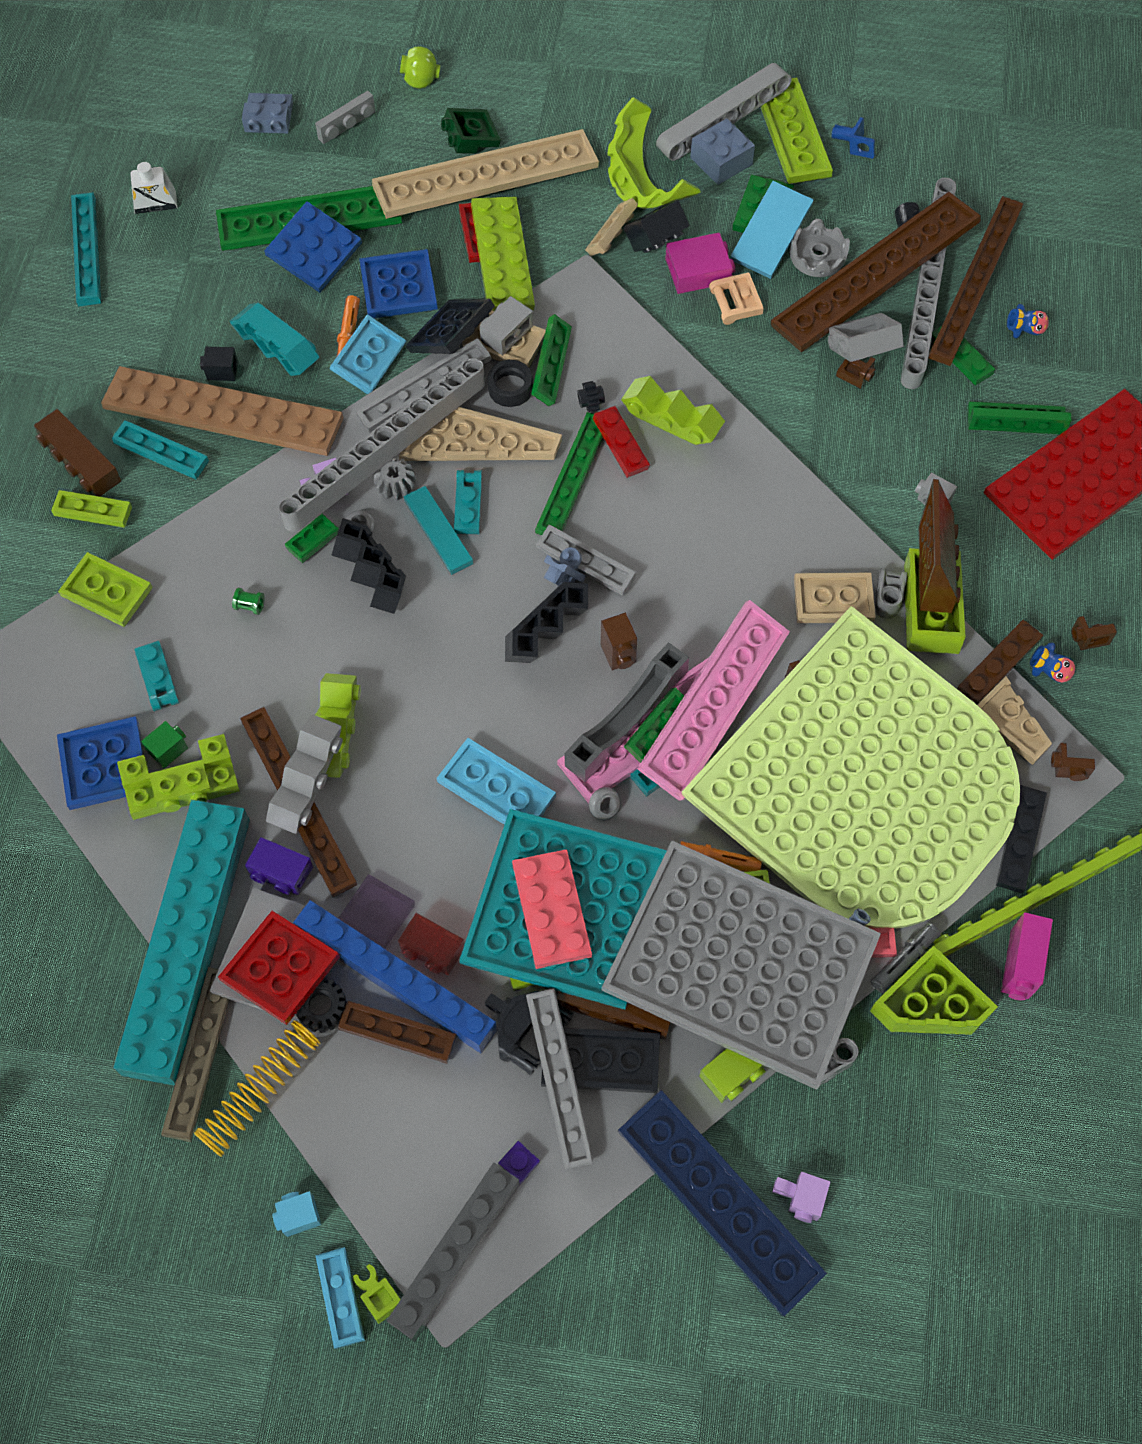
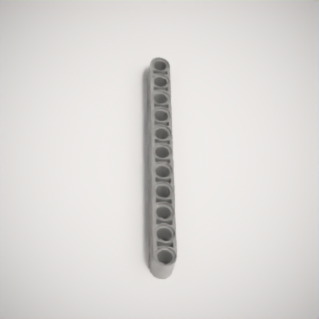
M950 178L939 179L934 189L931 204L947 192L955 196V181ZM946 248L920 266L901 374V383L908 389H916L921 385L927 367Z
M477 358L465 360L284 498L278 506L284 528L294 532L305 527L483 389L486 384L483 362Z

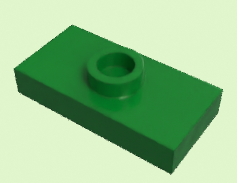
M322 513L287 541L285 547L303 564L337 536L339 528Z

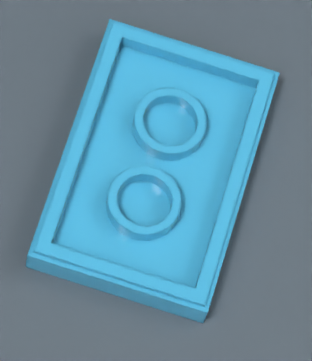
M367 314L331 364L330 370L366 394H369L376 388L407 340Z

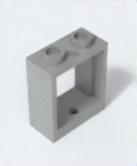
M877 313L829 328L828 344L830 349L850 362L904 347L901 323L883 313Z

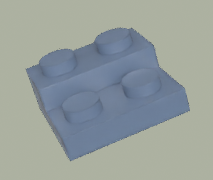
M249 93L248 101L244 103L242 114L244 131L288 134L293 106L292 94Z

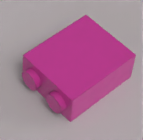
M720 233L666 243L665 260L678 294L709 288L712 281L731 277L732 273L735 272L734 261L729 259L727 243L722 241Z
M1024 912L1011 929L1001 992L1009 994L1010 998L1015 1000L1029 999L1043 984L1053 919Z

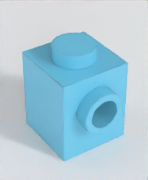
M310 1191L300 1195L299 1192L288 1193L281 1197L282 1201L275 1203L277 1212L272 1213L276 1230H282V1233L287 1237L322 1225L314 1196Z

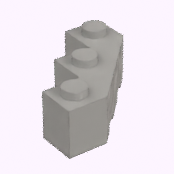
M310 715L300 730L297 749L285 765L282 784L269 802L266 822L295 834L302 825L306 826L312 815L311 807L319 789L321 790L327 780L326 772L334 753H338L343 739L339 736L342 726L316 715Z

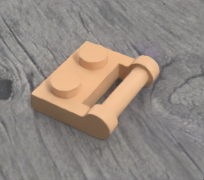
M749 272L714 280L710 283V291L712 294H715L722 312L721 319L725 325H730L739 319L763 314L764 308ZM729 289L736 309H730L723 290Z

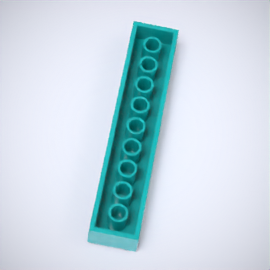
M191 800L113 1067L121 1076L175 1085L206 973L208 967L211 966L248 831L250 819L245 808Z

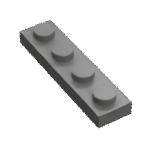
M548 525L536 544L538 550L560 561L559 557L564 549L569 547L577 549L582 555V561L578 568L575 569L576 571L622 596L625 594L636 576L635 571L557 528Z

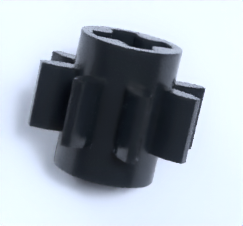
M593 381L582 383L583 389L577 390L580 408L586 407L588 412L600 410L599 404L605 403L602 386H596V383Z

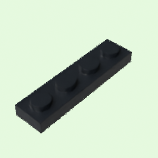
M1020 785L1019 806L1017 807L1013 828L1005 842L995 886L1022 894L1025 891L1047 792Z

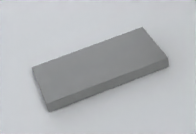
M253 888L210 992L265 1011L222 983L218 976L271 911L276 912L293 923L305 905Z

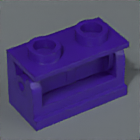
M260 837L245 867L250 874L249 877L260 884L268 882L275 885L274 888L283 894L289 895L291 892L299 896L300 893L297 888L303 886L313 869V864L309 857Z

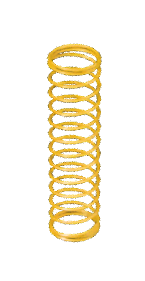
M293 1020L291 1026L299 1035L291 1030H284L285 1036L292 1045L281 1038L276 1039L277 1044L284 1053L273 1047L268 1048L270 1054L279 1064L266 1056H261V1061L270 1072L258 1065H253L254 1071L263 1082L251 1074H245V1078L257 1092L243 1083H237L238 1088L249 1101L233 1091L229 1092L232 1100L242 1111L225 1100L221 1101L222 1106L234 1120L218 1110H213L214 1115L227 1130L212 1120L205 1119L206 1124L220 1140L202 1128H197L194 1132L218 1156L223 1157L225 1152L208 1137L226 1149H230V1146L212 1125L231 1138L238 1140L237 1135L219 1115L241 1130L246 1131L245 1126L227 1106L249 1121H254L253 1117L234 1096L257 1112H262L260 1107L242 1087L269 1104V1100L254 1085L250 1078L277 1095V1091L260 1074L257 1068L285 1086L284 1081L271 1069L264 1059L274 1064L290 1077H293V1074L275 1056L272 1050L286 1058L296 1067L301 1068L300 1064L285 1050L279 1041L295 1050L305 1059H308V1056L295 1044L287 1032L313 1050H316L315 1047L321 1045L317 1037L298 1021Z

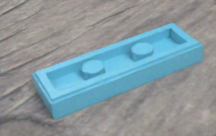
M346 1248L315 1255L334 1349L365 1341Z

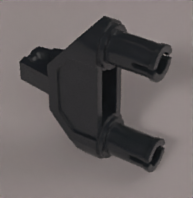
M541 991L515 996L512 999L507 997L505 1001L491 993L484 1003L488 1009L495 1013L492 1019L497 1022L499 1058L504 1062H513L531 1076L535 1071L534 1067L537 1069L541 1060L520 1046L521 1041L533 1026L526 995ZM558 1004L563 1028H566L567 1022L572 1020L574 1013Z

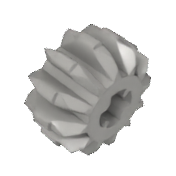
M392 458L391 462H387L376 471L373 479L379 494L383 493L386 499L393 496L397 501L399 495L405 496L408 494L407 491H413L416 475L411 464H406L404 459L396 462V459Z

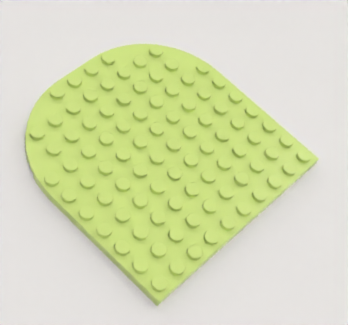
M851 606L686 786L681 794L807 901L848 919L859 908L866 911L870 916L871 921L865 925L866 927L897 929L916 925L935 917L951 906L968 889L1003 846L1013 828L1020 800V783L1010 746L1007 747L1003 737L998 732L1000 729L979 706Z

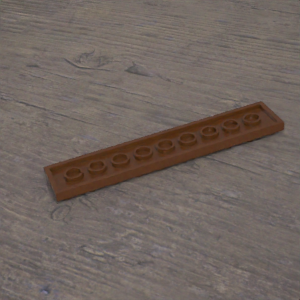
M947 192L771 320V327L802 353L828 334L830 327L846 321L981 222V215L952 193Z

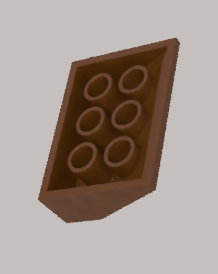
M933 479L918 526L920 611L952 613L955 603H959L961 596L960 587H956V582H958L960 576V566H956V560L959 557V545H955L959 526L954 524V512L939 479Z

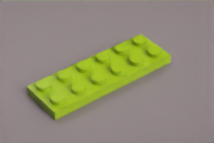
M792 78L789 87L784 92L760 106L787 182L791 184L832 177L833 169L798 78Z
M517 197L471 198L486 299H491L495 305L492 311H496L498 305L502 302L504 303L510 296L534 311L535 302Z

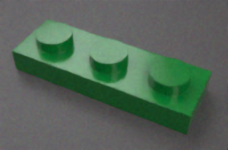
M941 327L932 332L931 341L933 343L935 342ZM963 338L952 363L976 386L992 376L995 368Z
M676 687L669 690L624 745V748L640 763L684 697Z

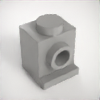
M931 472L926 481L921 479L915 489V492L919 494L917 500L925 505L933 479H939L949 503L953 500L957 486Z

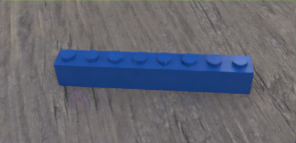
M311 900L294 920V925L337 951L340 955L338 960L444 1030L456 1034L459 1040L480 1054L496 1033V1021Z

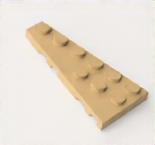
M458 407L401 451L399 459H404V461L555 460L562 442V435Z

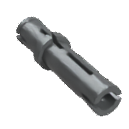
M927 923L913 939L909 938L905 942V947L871 979L870 983L883 994L940 937L941 933L931 923Z

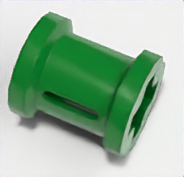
M238 587L234 592L232 608L237 611L239 609L253 611L254 614L259 615L264 606V593L245 592L242 588Z

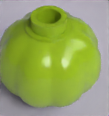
M417 46L408 50V56L402 55L400 73L405 74L404 80L408 85L413 88L423 89L428 87L434 78L439 79L441 65L436 64L435 55L428 48Z

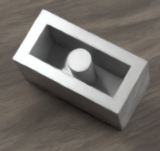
M510 296L504 303L502 302L498 305L496 311L491 316L486 317L481 322V341L503 356L533 327V311Z

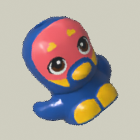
M1018 304L1016 309H1012L1007 318V328L1013 331L1015 339L1020 337L1022 331L1032 335H1041L1049 325L1048 316L1045 312L1039 310L1025 311L1023 304Z
M1054 643L1039 646L1030 660L1032 675L1037 677L1041 672H1044L1055 682L1064 683L1069 681L1075 673L1073 660L1054 653L1056 647Z

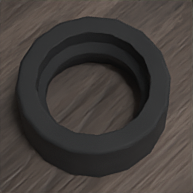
M508 359L498 362L488 372L487 384L489 395L495 403L501 406L515 407L522 405L531 397L533 388L531 370L526 364L518 360ZM511 375L523 379L524 385L515 391H504L496 386V382L504 376Z

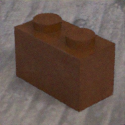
M626 612L601 620L600 645L611 670L613 671L618 668L626 669L633 663H636L638 638Z

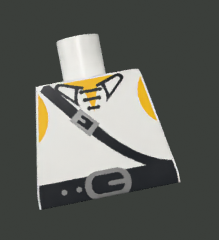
M142 162L138 164L137 170L131 171L135 214L177 209L176 190L162 167L151 168L149 163Z

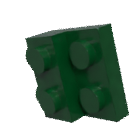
M447 108L444 117L441 119V129L448 134L449 147H454L456 153L476 154L479 147H499L501 139L487 109Z

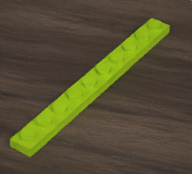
M1142 828L1138 831L1139 835L1133 838L1131 835H1127L1116 843L1118 846L1111 850L1109 847L1101 849L1094 855L1095 858L1087 862L1086 859L1079 861L1071 867L1073 870L1067 874L1063 871L1055 874L1049 879L1050 883L1043 887L1039 883L1027 890L1026 896L1020 899L1018 896L1012 897L1003 904L1004 908L998 911L994 908L988 910L980 916L982 920L974 924L971 921L964 923L957 928L958 933L949 936L948 933L940 936L933 942L934 946L947 957L1017 919L1024 912H1030L1142 851Z

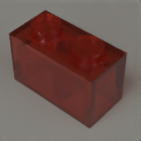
M415 913L398 940L402 950L401 953L412 961L419 959L425 962V967L433 973L439 975L442 972L448 976L460 958L465 945L463 938L418 913Z

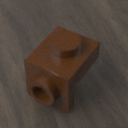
M871 357L867 363L861 360L850 362L845 359L838 368L836 377L861 389L866 381L870 382L874 377L876 359Z
M1060 743L1056 751L1052 752L1051 766L1055 767V777L1070 778L1072 781H1083L1088 779L1095 770V759L1067 757V744Z

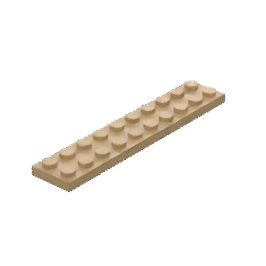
M581 129L372 179V186L387 219L598 168L599 161L584 130Z

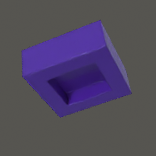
M517 1141L498 1162V1165L518 1178L521 1185L539 1165L540 1160L523 1144Z

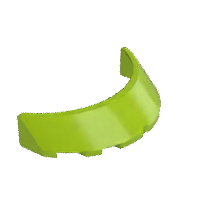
M633 97L618 114L615 121L617 128L614 138L608 146V156L611 157V166L608 168V173L612 186L616 188L617 195L623 201L633 198L638 204V208H654L701 193L698 187L684 179H681L669 192L657 189L652 184L643 162V139L651 108Z

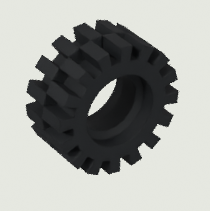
M324 977L296 1013L302 1025L306 1028L308 1027L312 1032L319 1030L320 1033H325L327 1028L330 1031L335 1029L334 1025L336 1023L339 1025L347 1004L342 988L334 980L330 979L328 981ZM318 995H326L331 999L330 1009L321 1015L312 1013L310 1011L311 1000Z

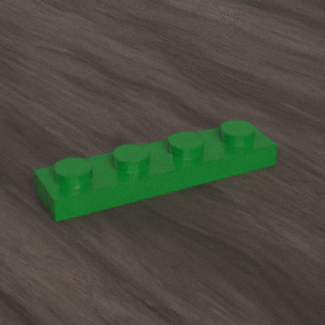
M556 314L548 318L531 395L547 406H551L556 402L572 329L571 325Z

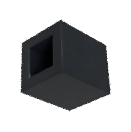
M206 346L204 356L200 357V368L204 370L207 380L235 381L238 359L234 347Z

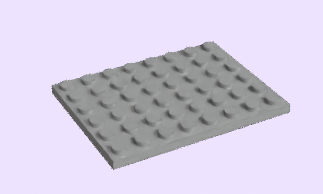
M671 841L606 977L602 991L817 1090L881 933Z

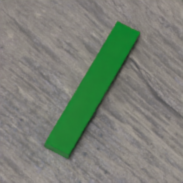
M587 412L537 523L535 528L536 534L543 535L548 525L562 532L603 440V436L593 420L594 414Z

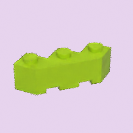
M651 376L634 379L621 399L628 411L635 417L694 445L711 443L725 423L723 417L712 404L695 407L682 390L664 393Z
M326 673L320 681V707L315 715L342 726L339 737L343 739L338 753H334L326 772L327 777L340 778L343 771L349 767L350 754L348 749L350 737L355 732L354 712L356 700L359 701L361 695V685H357V676Z

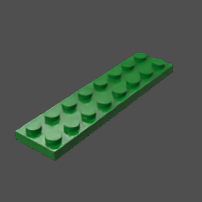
M373 186L216 210L222 251L270 244L306 201L350 231L402 223L401 215L386 219Z

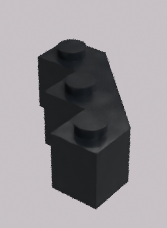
M342 518L331 556L355 563L350 581L375 588L370 607L395 614L406 575L401 569H397L391 562L392 557L381 543H376L372 537L373 533L367 525Z
M563 582L505 636V662L531 663L538 657V638L556 639L563 633V615L580 616L588 609V584Z

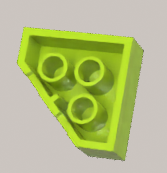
M933 946L875 1002L870 1012L890 1032L972 1035L992 1015L998 1006Z

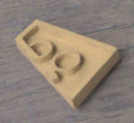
M1005 676L977 706L995 722L1000 729L998 732L1003 737L1005 743L1034 765L1050 748L1052 742L1037 720L1031 717L1023 706L1024 701L1019 695L1015 694L1010 686L1011 682Z

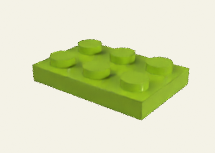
M87 552L58 592L61 597L125 627L153 587L150 582Z

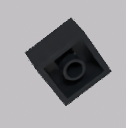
M679 200L660 206L625 225L623 229L634 252L643 250L646 253L652 249L655 250L662 247L670 239L673 240L684 234L683 229L689 227L690 224Z

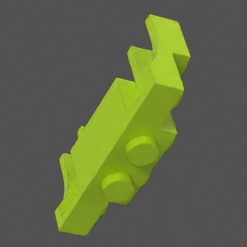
M221 734L198 740L202 760L149 773L144 755L118 761L119 773L132 819L136 820L162 812H175L181 807L190 805L191 800L207 802L210 799L240 792L225 735Z

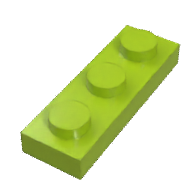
M59 490L51 511L57 517L125 528L132 505L128 501Z

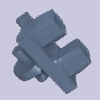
M572 547L564 549L559 557L560 562L549 555L546 556L544 562L550 566L543 578L558 586L563 582L575 583L576 580L583 583L586 576L575 570L582 561V555L577 549Z

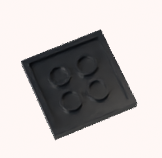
M491 299L448 300L405 346L410 353L453 354L460 348V344L464 339L470 337L475 332L478 324L486 317H489V313L495 305Z

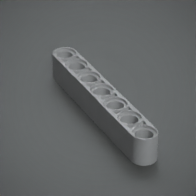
M769 64L664 131L656 141L657 148L671 161L678 160L691 151L693 137L726 118L732 124L739 121L784 92L791 83V76L778 64Z

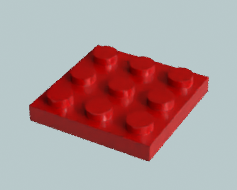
M271 911L219 974L218 978L222 983L288 1025L338 961L340 955L337 951L287 919Z

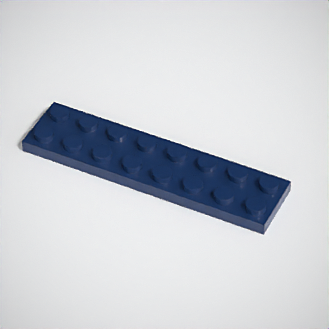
M662 1090L618 1129L617 1132L782 1317L827 1274Z

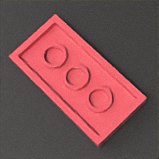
M567 849L512 860L535 968L539 969L591 958L592 951Z

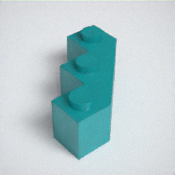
M258 302L249 304L229 321L243 340L253 339L266 358L276 357L290 376L300 375L320 358L316 353L315 345L310 340H307Z

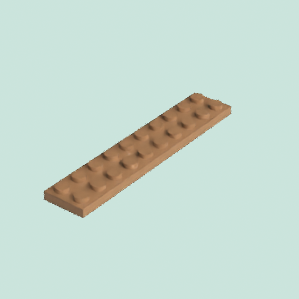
M119 366L101 402L103 409L325 456H328L344 418L340 411Z

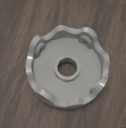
M815 219L808 227L799 228L796 231L790 247L791 261L800 272L812 277L831 276L845 265L850 240L849 238H844L838 227L827 229L821 219ZM814 251H815V252L822 251L824 254H823V255H816V254L814 253Z

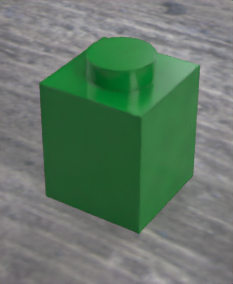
M164 721L141 741L147 753L163 769L188 749L184 741L186 738L184 732L177 725L172 727L167 721Z

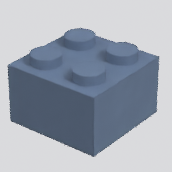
M726 118L692 138L690 158L719 185L753 164L755 145Z

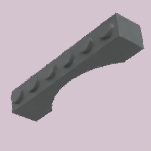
M668 642L651 660L637 683L614 710L592 729L583 733L564 753L565 767L586 782L665 697L669 690L688 672L689 657Z
M496 1163L491 1165L387 1319L390 1325L416 1342L463 1264L520 1186L518 1178Z

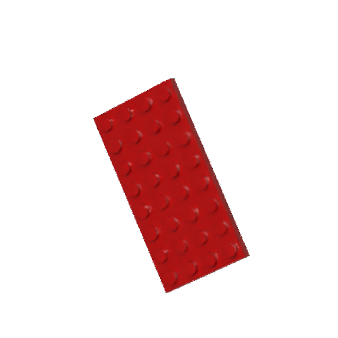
M1123 389L985 488L983 493L1052 560L1142 494V404L1126 389Z

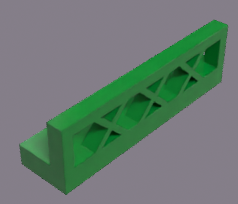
M969 402L967 406L968 430L1061 434L1068 429L1072 421L1071 413L1066 412L1065 407L988 402Z

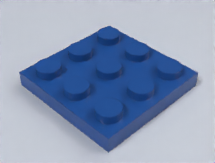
M306 201L264 252L267 257L320 293L362 244V240L359 236Z
M428 249L359 258L367 314L372 318L438 310Z
M136 716L57 734L65 797L69 810L126 797L117 762L144 755L139 721Z

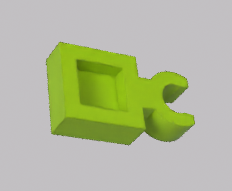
M369 1264L366 1266L370 1272L368 1280H360L357 1274L353 1276V1279L361 1290H367L360 1297L377 1323L380 1324L391 1315L401 1299L386 1278L378 1282V1274L375 1268Z

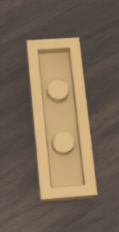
M633 198L620 203L585 249L590 256L598 253L604 254L610 249V242L623 231L621 227L634 216L633 211L638 204Z

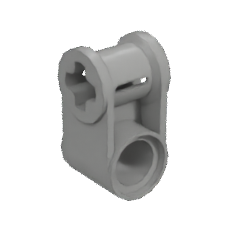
M885 568L880 569L875 607L880 617L891 619L897 615L903 599L907 572L902 571L900 574L887 572Z
M849 1038L838 1039L820 1085L833 1079L837 1074L854 1064L858 1056V1047L853 1040ZM839 1048L848 1049L851 1058L848 1060L839 1058L836 1050Z

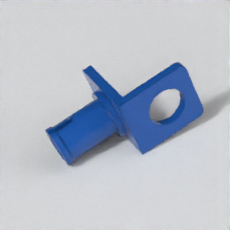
M860 117L853 128L835 124L832 130V139L849 141L850 154L874 158L875 140L863 137L864 118ZM859 143L868 145L869 151L861 150L858 146Z

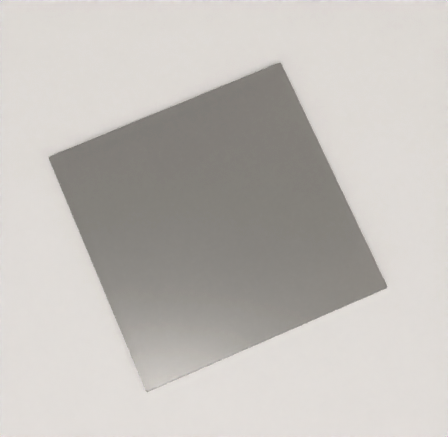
M584 255L532 289L535 302L533 311L534 326L546 330L548 318L554 314L572 326L555 404L547 406L533 395L520 406L505 407L495 403L489 395L487 377L493 365L500 361L491 358V361L483 365L485 386L459 406L561 434L562 442L555 460L406 461V464H411L416 475L413 491L426 486L453 529L457 470H465V473H474V470H482L480 533L457 534L472 557L473 565L451 575L406 505L404 497L399 495L396 501L393 496L386 499L383 493L379 494L373 479L376 472L352 489L348 495L343 496L330 506L323 514L338 528L342 518L346 519L354 511H365L373 517L375 522L372 532L373 539L377 544H382L392 557L391 562L397 569H401L406 575L395 614L370 607L375 588L350 581L355 563L331 556L337 536L303 564L285 547V543L302 529L293 532L284 528L278 509L279 503L301 486L299 480L315 476L312 465L333 458L337 459L370 434L358 418L356 410L450 355L431 353L341 411L344 418L328 456L285 447L107 561L150 582L153 587L125 627L63 598L57 593L1 629L0 739L144 938L150 943L190 805L181 807L175 812H162L133 820L126 797L69 810L65 797L57 734L136 716L139 721L141 739L143 740L164 721H167L172 727L177 725L186 735L184 741L188 749L165 769L202 760L198 740L224 734L240 792L210 799L207 802L245 808L250 823L210 967L219 969L252 889L255 888L305 906L311 900L492 1019L495 1013L488 1009L484 1003L491 993L505 1001L507 997L512 999L515 996L550 989L534 985L513 991L509 977L460 964V957L504 828V824L437 782V777L465 740L470 738L555 791L556 797L542 815L543 818L663 850L668 849L671 841L681 844V841L703 846L710 844L712 848L755 857L686 798L679 801L661 787L646 797L630 777L612 788L620 797L618 812L610 819H597L591 814L588 802L557 765V760L564 756V753L583 733L592 729L614 710L637 683L651 660L668 642L689 657L688 671L711 656L745 602L751 600L790 632L758 681L757 689L749 695L707 761L708 763L785 679L789 663L801 661L835 624L797 623L794 590L795 573H871L874 606L876 607L877 582L880 569L885 568L887 572L901 574L902 571L904 572L905 562L591 256ZM542 346L529 367L533 376V384ZM511 375L504 376L496 382V386L504 391H515L524 385L523 379ZM651 376L664 393L682 390L695 407L712 404L723 417L725 423L711 443L694 445L635 417L628 411L621 399L634 379ZM593 381L596 383V386H602L605 403L599 404L600 410L589 413L594 414L616 406L650 466L648 470L627 478L603 438L563 532L635 571L636 576L623 596L586 576L583 583L588 584V609L580 616L563 615V633L556 639L538 638V657L531 663L505 662V636L558 587V585L543 578L550 565L544 562L548 554L536 548V544L542 535L536 534L535 528L584 417L588 412L586 407L580 408L577 390L583 389L582 383ZM399 454L394 457L396 462L400 461ZM465 482V487H474V482ZM362 521L357 522V523H361V524L366 525L365 522H362ZM239 587L245 592L255 594L258 592L264 593V606L259 615L254 614L253 611L245 609L237 611L232 608V599L236 588ZM904 588L903 599L897 615L894 618L885 619L877 614L875 608L876 618L872 623L907 649ZM626 612L638 638L636 663H633L626 669L618 668L612 671L600 645L601 620ZM965 621L966 637L959 654L909 652L957 689L958 685L994 648ZM160 641L179 704L172 706L170 703L161 706V710L154 712L134 649ZM1013 668L1007 675L1011 682V688L1017 696L1019 695L1022 698L1025 709L1031 717L1037 720L1052 742L1050 748L1034 765L1011 748L1018 769L1020 785L1047 792L1033 853L1034 857L1119 786L1124 780V775ZM326 673L357 676V685H361L360 700H356L354 712L355 732L351 734L348 749L350 754L349 767L343 771L340 778L327 777L324 787L321 790L319 789L314 800L358 884L334 898L328 890L299 832L295 834L266 822L269 802L276 794L277 789L240 720L241 717L265 707L290 757H292L297 749L301 728L310 715H315L320 707V681ZM167 691L159 693L158 696L167 694ZM1060 743L1067 744V757L1095 759V770L1088 779L1072 781L1070 778L1055 777V767L1051 766V755L1053 751H1056ZM143 746L149 773L164 770L147 753ZM609 797L603 799L600 804V810L607 807ZM260 837L310 858L313 869L303 886L297 888L300 893L299 896L291 892L289 895L283 894L274 888L275 885L268 882L260 884L249 877L250 874L245 864ZM1005 843L968 889L946 910L922 923L894 929L897 954L905 947V942L909 938L913 939L927 923L934 925L942 934L998 887L995 885ZM763 863L761 864L760 870H768L771 885L803 898ZM894 957L870 959L851 1009L875 990L870 983L871 979ZM340 960L335 963L325 976L326 980L332 979L336 984H339L344 992L346 1001L355 1002L444 1030ZM555 990L556 999H557V996H558V992H559V991H556V990ZM318 995L310 1002V1011L317 1015L326 1013L331 1007V999L326 995ZM230 1000L219 1041L244 1075L251 1074L263 1082L254 1071L253 1065H258L270 1072L261 1061V1056H266L279 1064L270 1054L268 1048L273 1047L284 1053L277 1044L276 1039L281 1038L292 1045L285 1036L284 1030L288 1029L299 1035L291 1026V1022L293 1020L301 1022L295 1014L288 1025H286L266 1011ZM574 1013L572 1020L567 1022L568 1025L566 1027L638 1032L578 1013ZM337 1023L334 1025L335 1029L330 1031L327 1028L325 1033H320L319 1030H316V1032L310 1031L321 1042L319 1047H315L316 1050L311 1049L304 1042L287 1032L295 1044L308 1056V1059H305L281 1041L279 1042L300 1064L301 1068L296 1067L286 1058L272 1050L275 1056L293 1074V1077H290L274 1064L264 1059L271 1069L284 1081L285 1086L258 1068L257 1070L277 1091V1095L250 1078L254 1085L269 1100V1104L265 1103L403 1294L406 1293L493 1163L498 1165V1162L517 1141L523 1144L540 1160L539 1165L518 1187L504 1210L469 1255L426 1325L438 1343L444 1348L452 1345L655 1174L617 1131L657 1093L577 1089L594 1164L565 1170L547 1087H541V1061L537 1069L534 1067L535 1071L531 1076L513 1062L502 1061L499 1058L497 1031L481 1054L456 1038L448 1064L340 1031ZM670 1023L666 1040L660 1038L658 1092L662 1090L701 1134L705 1133L777 1072L765 1067L766 1073L755 1083L749 1080L742 1086L744 1089L743 1093L731 1102L728 1098L721 1103L699 1075L701 1069L727 1048ZM532 1026L521 1041L520 1047L537 1059H540Z

